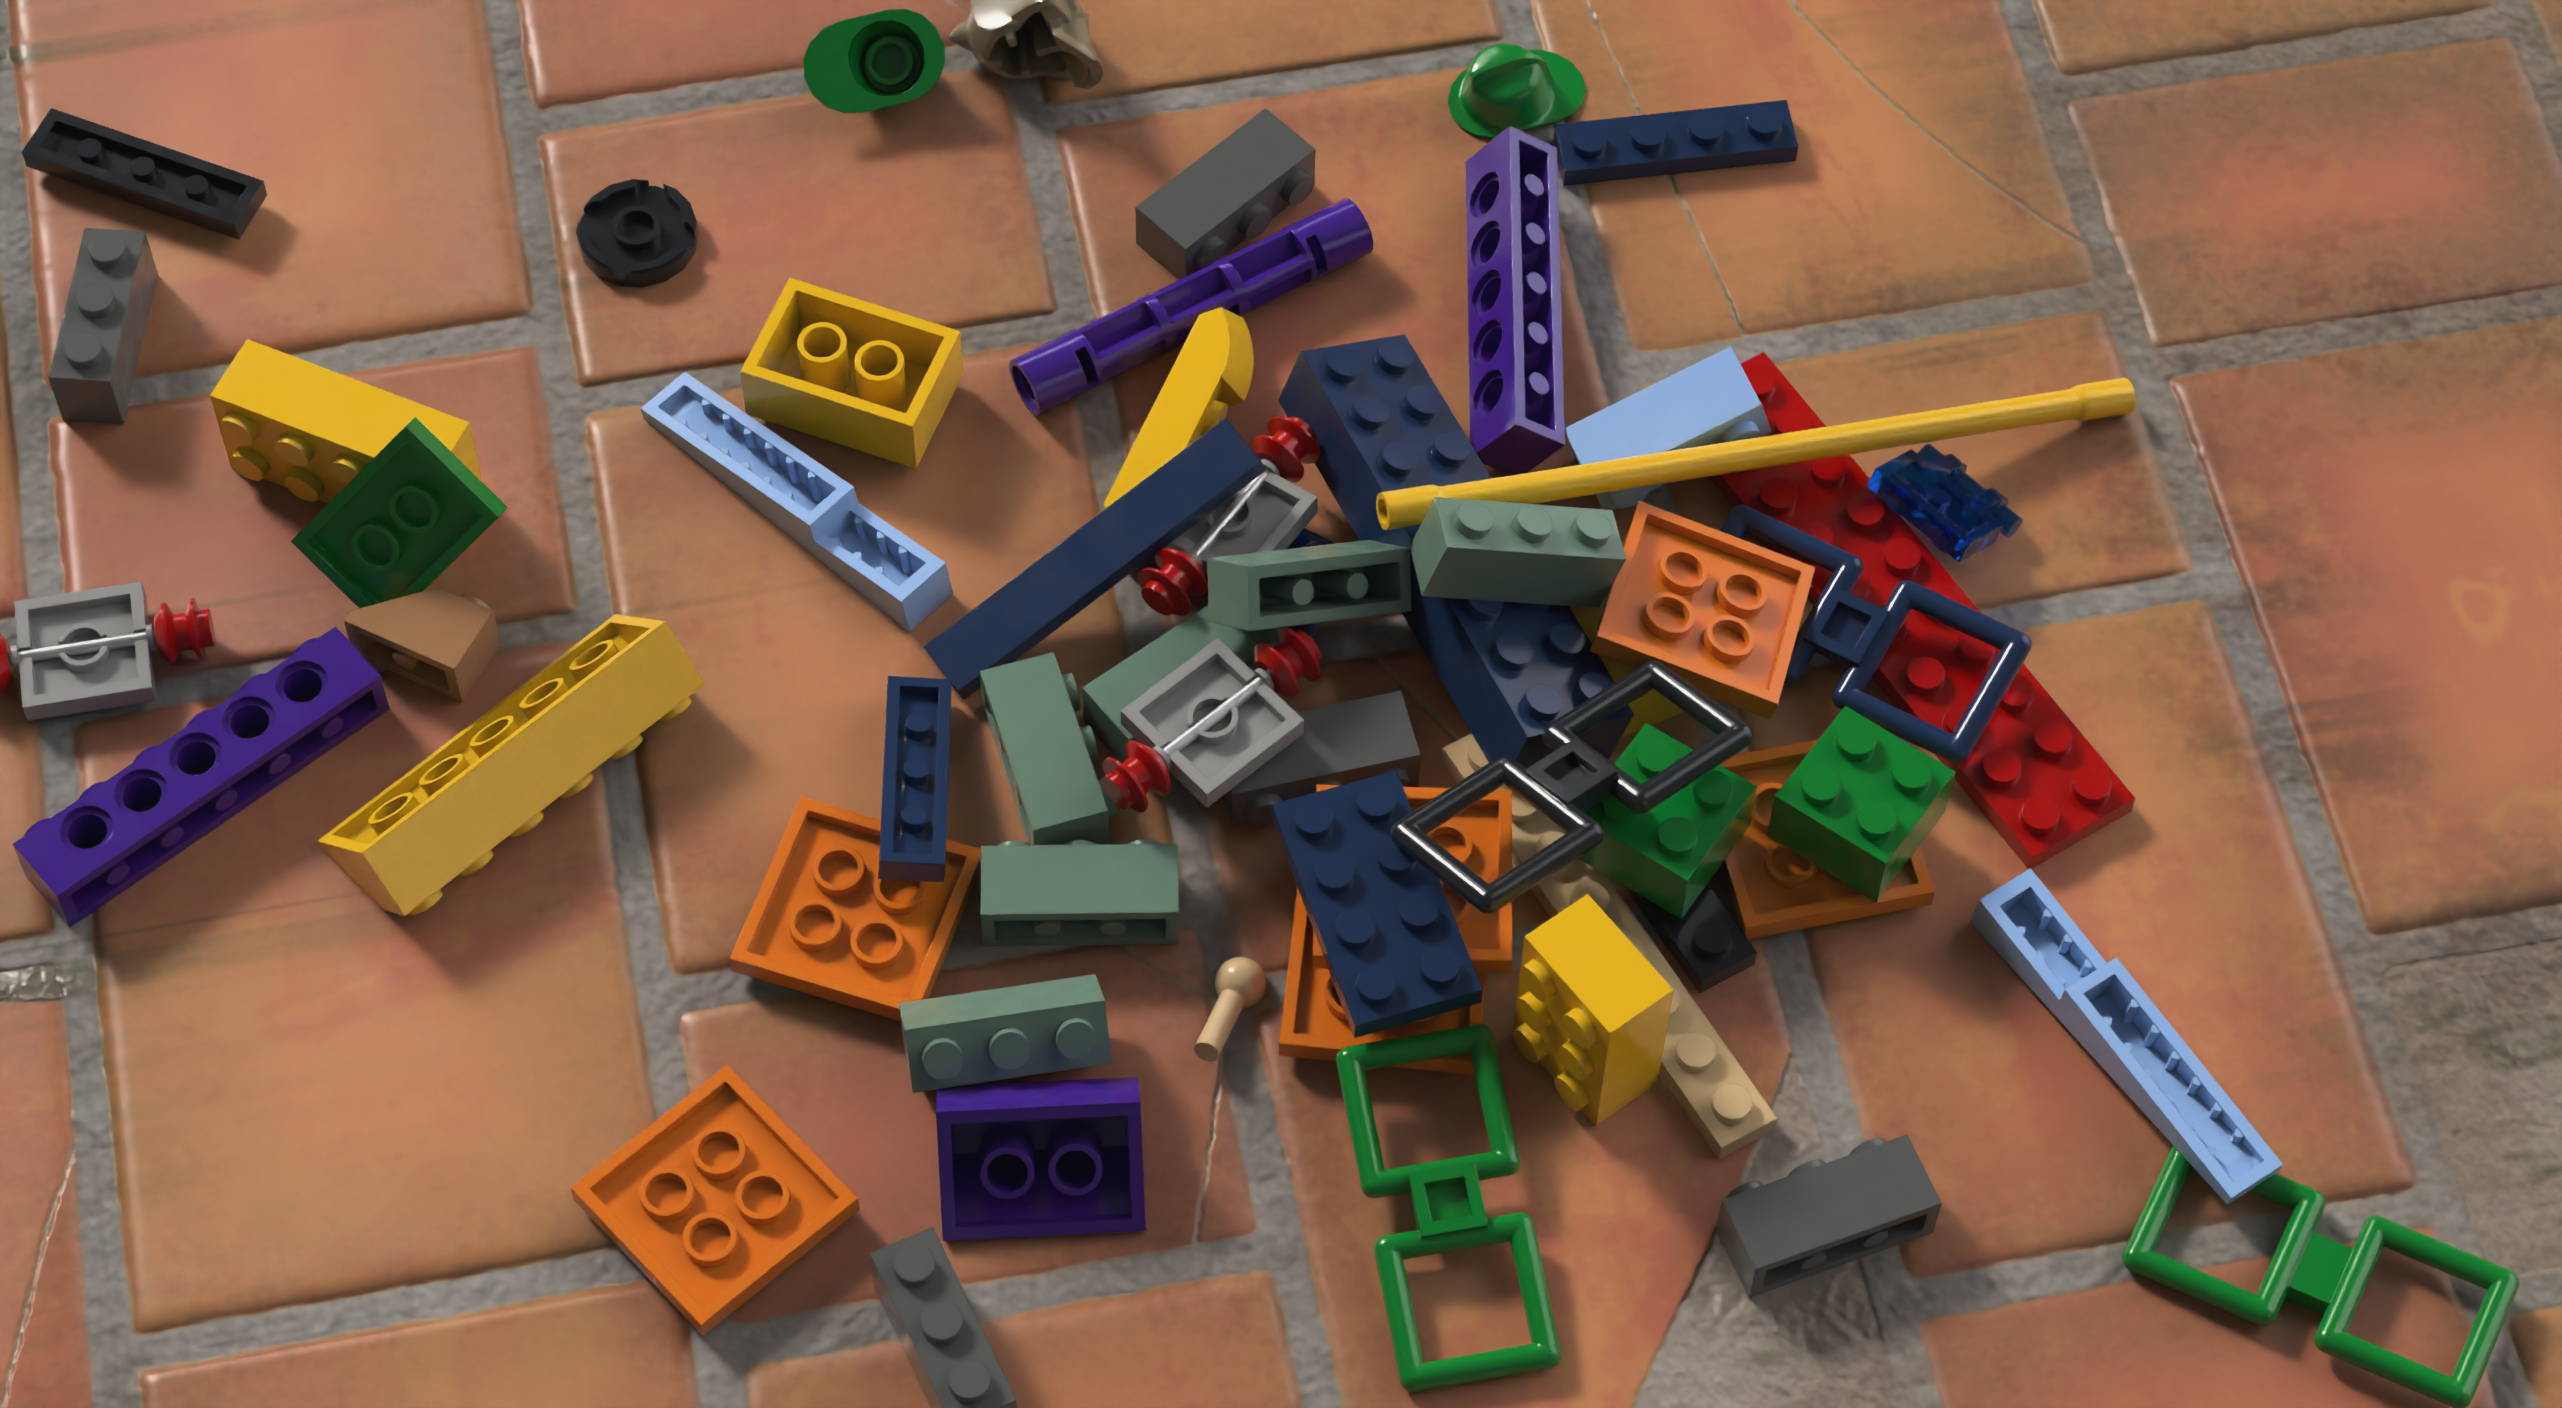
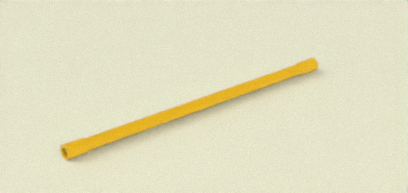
M2118 378L2079 384L2071 389L1485 480L1446 486L1425 485L1378 493L1376 511L1382 529L1392 530L1421 525L1435 497L1537 504L2067 420L2087 421L2113 417L2133 412L2135 408V391L2129 379Z

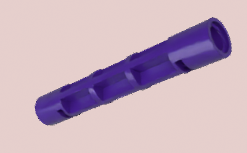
M1344 198L1226 258L1216 260L1193 274L1151 294H1146L1127 306L1012 359L1009 362V371L1016 391L1027 409L1033 415L1038 416L1153 357L1175 349L1176 346L1186 341L1199 314L1222 307L1242 316L1248 313V311L1305 283H1310L1371 253L1373 250V238L1369 225L1358 206L1350 199Z

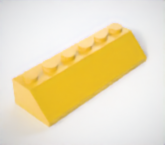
M615 614L317 842L324 852L381 909L402 916H406L408 913L410 915L422 913L439 901L443 895L441 888L459 874L466 876L474 873L486 865L494 855L491 849L509 835L516 837L535 827L544 817L541 810L558 797H570L584 789L593 780L591 772L609 758L611 760L621 758L638 747L643 740L640 735L656 721L664 722L670 720L687 709L691 704L689 696L702 687L705 682L665 621Z

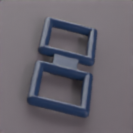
M1747 505L1735 506L1719 531L1742 540L1748 533L1833 573L1797 633L1784 683H1796L1816 652L1848 667L1832 695L1833 703L1838 709L1842 710L1844 706H1847L1895 736L1950 762L1962 763L1966 761L2032 648L2030 637L2024 632L1910 580L1899 582L1884 607L1881 608L1851 594L1864 570V564L1858 556ZM1912 609L2001 650L1952 734L1863 692Z

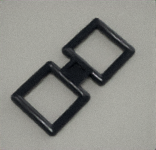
M1650 660L1547 725L1542 732V740L1553 751L1529 768L1524 767L1511 756L1502 755L1396 822L1391 828L1390 836L1397 846L1480 912L1492 914L1601 843L1604 837L1603 827L1586 814L1585 811L1612 795L1635 813H1647L1749 746L1753 740V731L1749 725L1657 660ZM1651 689H1654L1714 732L1716 736L1643 784H1640L1581 740L1579 736ZM1505 784L1567 833L1488 884L1427 834Z

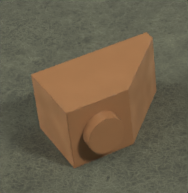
M440 587L352 610L344 620L349 642L367 661L460 702L464 701L501 646L494 611L485 602L473 595L462 594L458 596Z

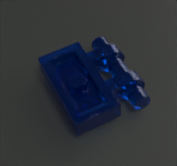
M1930 443L1925 445L1918 454L1911 449L1875 468L1866 486L1881 498L1894 513L1904 517L1932 540L1933 544L1940 551L1950 555L1958 563L1995 543L1999 533L2006 538L2011 537L2023 522L2020 516L2007 507L2008 499L1993 487L1986 490L1966 473V464L1952 453L1945 456Z

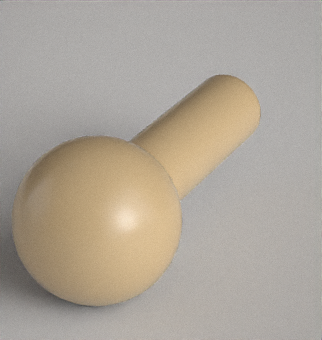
M1246 957L1231 958L1224 962L1217 970L1214 988L1218 1000L1194 1046V1051L1199 1058L1209 1062L1216 1061L1242 1009L1251 1007L1262 999L1266 991V976L1261 966L1254 960Z

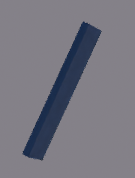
M1226 418L930 641L924 646V649L946 678L952 679V686L964 700L981 687V670L1016 661L1153 557L1159 549L1165 548L1265 472L1266 469L1263 463Z

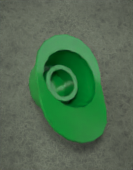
M908 9L884 10L841 20L822 28L810 41L803 58L804 79L812 95L825 107L844 114L865 113L911 102L927 94L940 79L945 64V48L936 26L922 14Z
M1500 43L1488 46L1475 55L1468 64L1467 69L1461 72L1451 85L1448 105L1451 117L1462 130L1476 137L1494 139L1509 126L1523 132L1554 124L1571 117L1583 104L1586 87L1582 74L1574 64L1557 53L1539 49L1526 50L1516 44Z

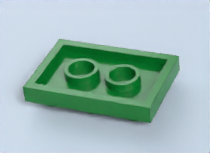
M415 417L291 542L355 605L363 608L424 591L508 507Z

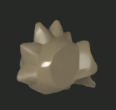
M970 0L968 18L957 24L949 36L953 43L971 51L982 66L1010 79H1026L1035 76L1072 79L1075 87L1089 89L1097 85L1103 76L1102 62L1097 57L1089 36V15L1083 12L1077 0Z

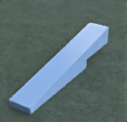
M686 372L681 374L641 408L643 418L909 633L953 595L946 562L859 504L855 488Z
M2031 868L1979 899L1970 923L2227 1205L2280 1171L2283 1166L2282 1162L2116 957L2106 963Z

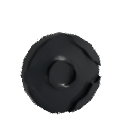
M631 179L609 185L590 198L584 207V215L580 219V224L578 221L576 235L584 263L598 278L617 286L643 288L669 280L684 270L696 252L698 227L691 203L677 189L663 184L664 189L658 186H649L648 180Z

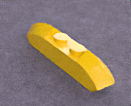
M1222 307L1199 314L1104 501V510L1225 419L1228 408L1244 402L1252 380L1254 353L1251 336L1243 317Z

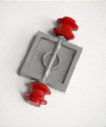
M1272 417L1267 425L1269 435H1257L1251 443L1252 451L1261 460L1266 471L1165 548L1159 549L1155 554V562L1158 569L1144 568L1140 571L1138 580L1142 588L1141 595L1153 610L1162 615H1187L1192 608L1188 594L1202 596L1208 590V582L1205 575L1208 576L1207 558L1287 549L1318 512L1317 496L1293 484L1299 482L1304 476L1302 463L1312 464L1320 457L1317 436L1309 424L1297 417Z
M142 581L14 601L17 645L10 647L8 641L0 634V691L6 692L14 677V671L15 673L20 672L22 708L27 721L156 701L152 651H157L155 643L157 642L160 655L172 666L176 665L180 652L193 650L200 661H205V648L215 646V633L211 612L209 609L198 610L195 598L190 599L186 612L173 614L166 603H161L154 617L153 626V624H149L147 597Z
M1279 627L1275 632L1276 647L1272 648L1265 643H1258L1254 647L1256 670L1252 671L1217 638L1122 709L1121 725L1139 742L1130 740L1125 744V752L1128 759L1123 763L1112 757H1108L1103 761L1105 776L1101 781L1110 799L1122 809L1131 807L1133 810L1143 813L1148 809L1146 794L1152 790L1162 796L1170 792L1169 772H1171L1208 808L1303 735L1304 719L1276 693L1293 698L1299 693L1297 678L1302 676L1309 681H1316L1320 678L1321 670L1318 662L1321 661L1322 656L1314 640L1302 630L1293 631L1288 627Z

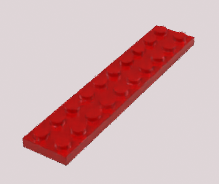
M1765 352L1741 363L1763 406L1772 431L1764 436L1826 427ZM1850 455L1710 476L1711 480L1733 507L1741 504L1747 505L1858 556L1864 564V570L1851 594L1883 608L1896 585L1903 580H1910L1980 612ZM1761 540L1767 549L1815 567L1807 597L1814 605L1833 573ZM1912 609L1872 678L1898 709L1952 734L2001 650ZM2024 663L1968 759L1962 763H1953L1936 755L1942 764L1956 772L1954 779L2028 869L2034 868L2131 812L2136 799Z

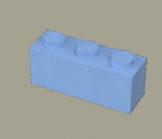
M1731 346L1565 428L1566 437L1580 465L1762 437L1772 432L1763 406ZM1665 484L1595 494L1602 509L1629 508L1636 505L1638 501H1642L1649 492Z

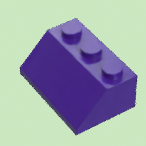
M1138 1077L962 1085L937 1089L936 1122L943 1241L1146 1231L1141 1102Z

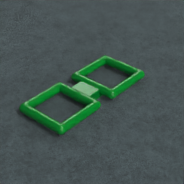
M1478 1024L1342 1048L1337 1053L1336 1064L1361 1189L1367 1197L1373 1199L1410 1193L1417 1230L1381 1236L1374 1244V1255L1402 1387L1409 1392H1418L1550 1369L1557 1366L1561 1360L1562 1353L1533 1219L1523 1212L1487 1218L1479 1183L1482 1180L1513 1175L1519 1170L1521 1164L1492 1030L1486 1025ZM1470 1053L1491 1151L1385 1169L1365 1071ZM1510 1242L1532 1344L1424 1362L1403 1260Z
M2172 1145L2122 1254V1262L2128 1270L2260 1326L2272 1324L2277 1318L2284 1299H2287L2323 1315L2314 1337L2315 1345L2321 1352L2453 1408H2466L2470 1405L2519 1288V1279L2513 1271L2381 1216L2367 1218L2362 1225L2353 1248L2314 1232L2326 1205L2323 1194L2316 1189L2275 1173L2249 1191L2294 1210L2257 1294L2251 1293L2154 1252L2193 1167ZM2383 1247L2487 1290L2451 1377L2347 1333Z

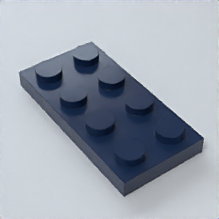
M1397 771L1272 804L1274 826L1354 1038L1478 1004L1482 1001L1483 989L1439 878L1397 846L1391 839L1390 832L1392 826L1413 812Z

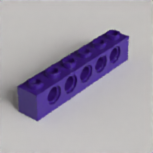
M1509 126L1466 161L1470 443L1482 463L1509 475L1528 473L1565 446L1557 147Z
M336 626L319 638L305 641L295 650L291 657L266 674H258L250 678L241 687L239 692L217 707L198 713L184 729L160 745L151 746L142 751L132 764L107 781L95 783L87 788L76 802L52 818L40 820L32 825L24 837L13 843L25 876L71 928L388 711L390 708L381 675ZM315 696V698L310 701L298 702L302 698ZM263 732L261 735L257 737L245 738L247 735L251 733ZM210 768L208 771L202 774L191 775L194 771L198 769ZM157 804L147 811H137L145 805ZM102 841L95 847L82 849L90 842Z

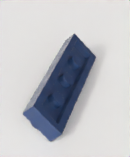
M1787 100L1555 124L1553 135L1554 146L1557 147V159L1563 186L1796 161L1798 143Z
M888 676L878 879L944 882L952 679Z

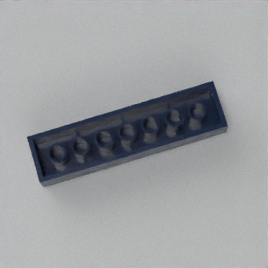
M1405 334L1300 352L1278 401L1287 417L1302 419L1316 433L1320 457L1315 462V465L1359 541L1372 540L1410 548L1420 525L1383 530L1376 511V498L1380 492L1425 485L1446 486L1491 479V476ZM1410 550L1411 611L1401 613L1488 762L1490 763L1499 756L1508 755L1524 767L1529 768L1553 752L1542 740L1544 728L1613 684L1614 680L1599 655L1590 652L1592 644L1569 606L1422 596ZM1629 705L1580 735L1579 738L1609 759L1633 718L1634 713Z

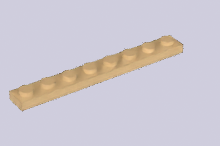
M1472 733L1443 747L1442 762L1457 783L1489 763ZM1504 784L1503 786L1499 787L1498 789H1510V788L1507 787V786ZM1512 790V863L1516 867L1567 832ZM1577 858L1531 888L1551 918L1589 894L1673 988L1674 992L1659 1074L1718 1159L1775 1130L1776 1115L1604 873Z

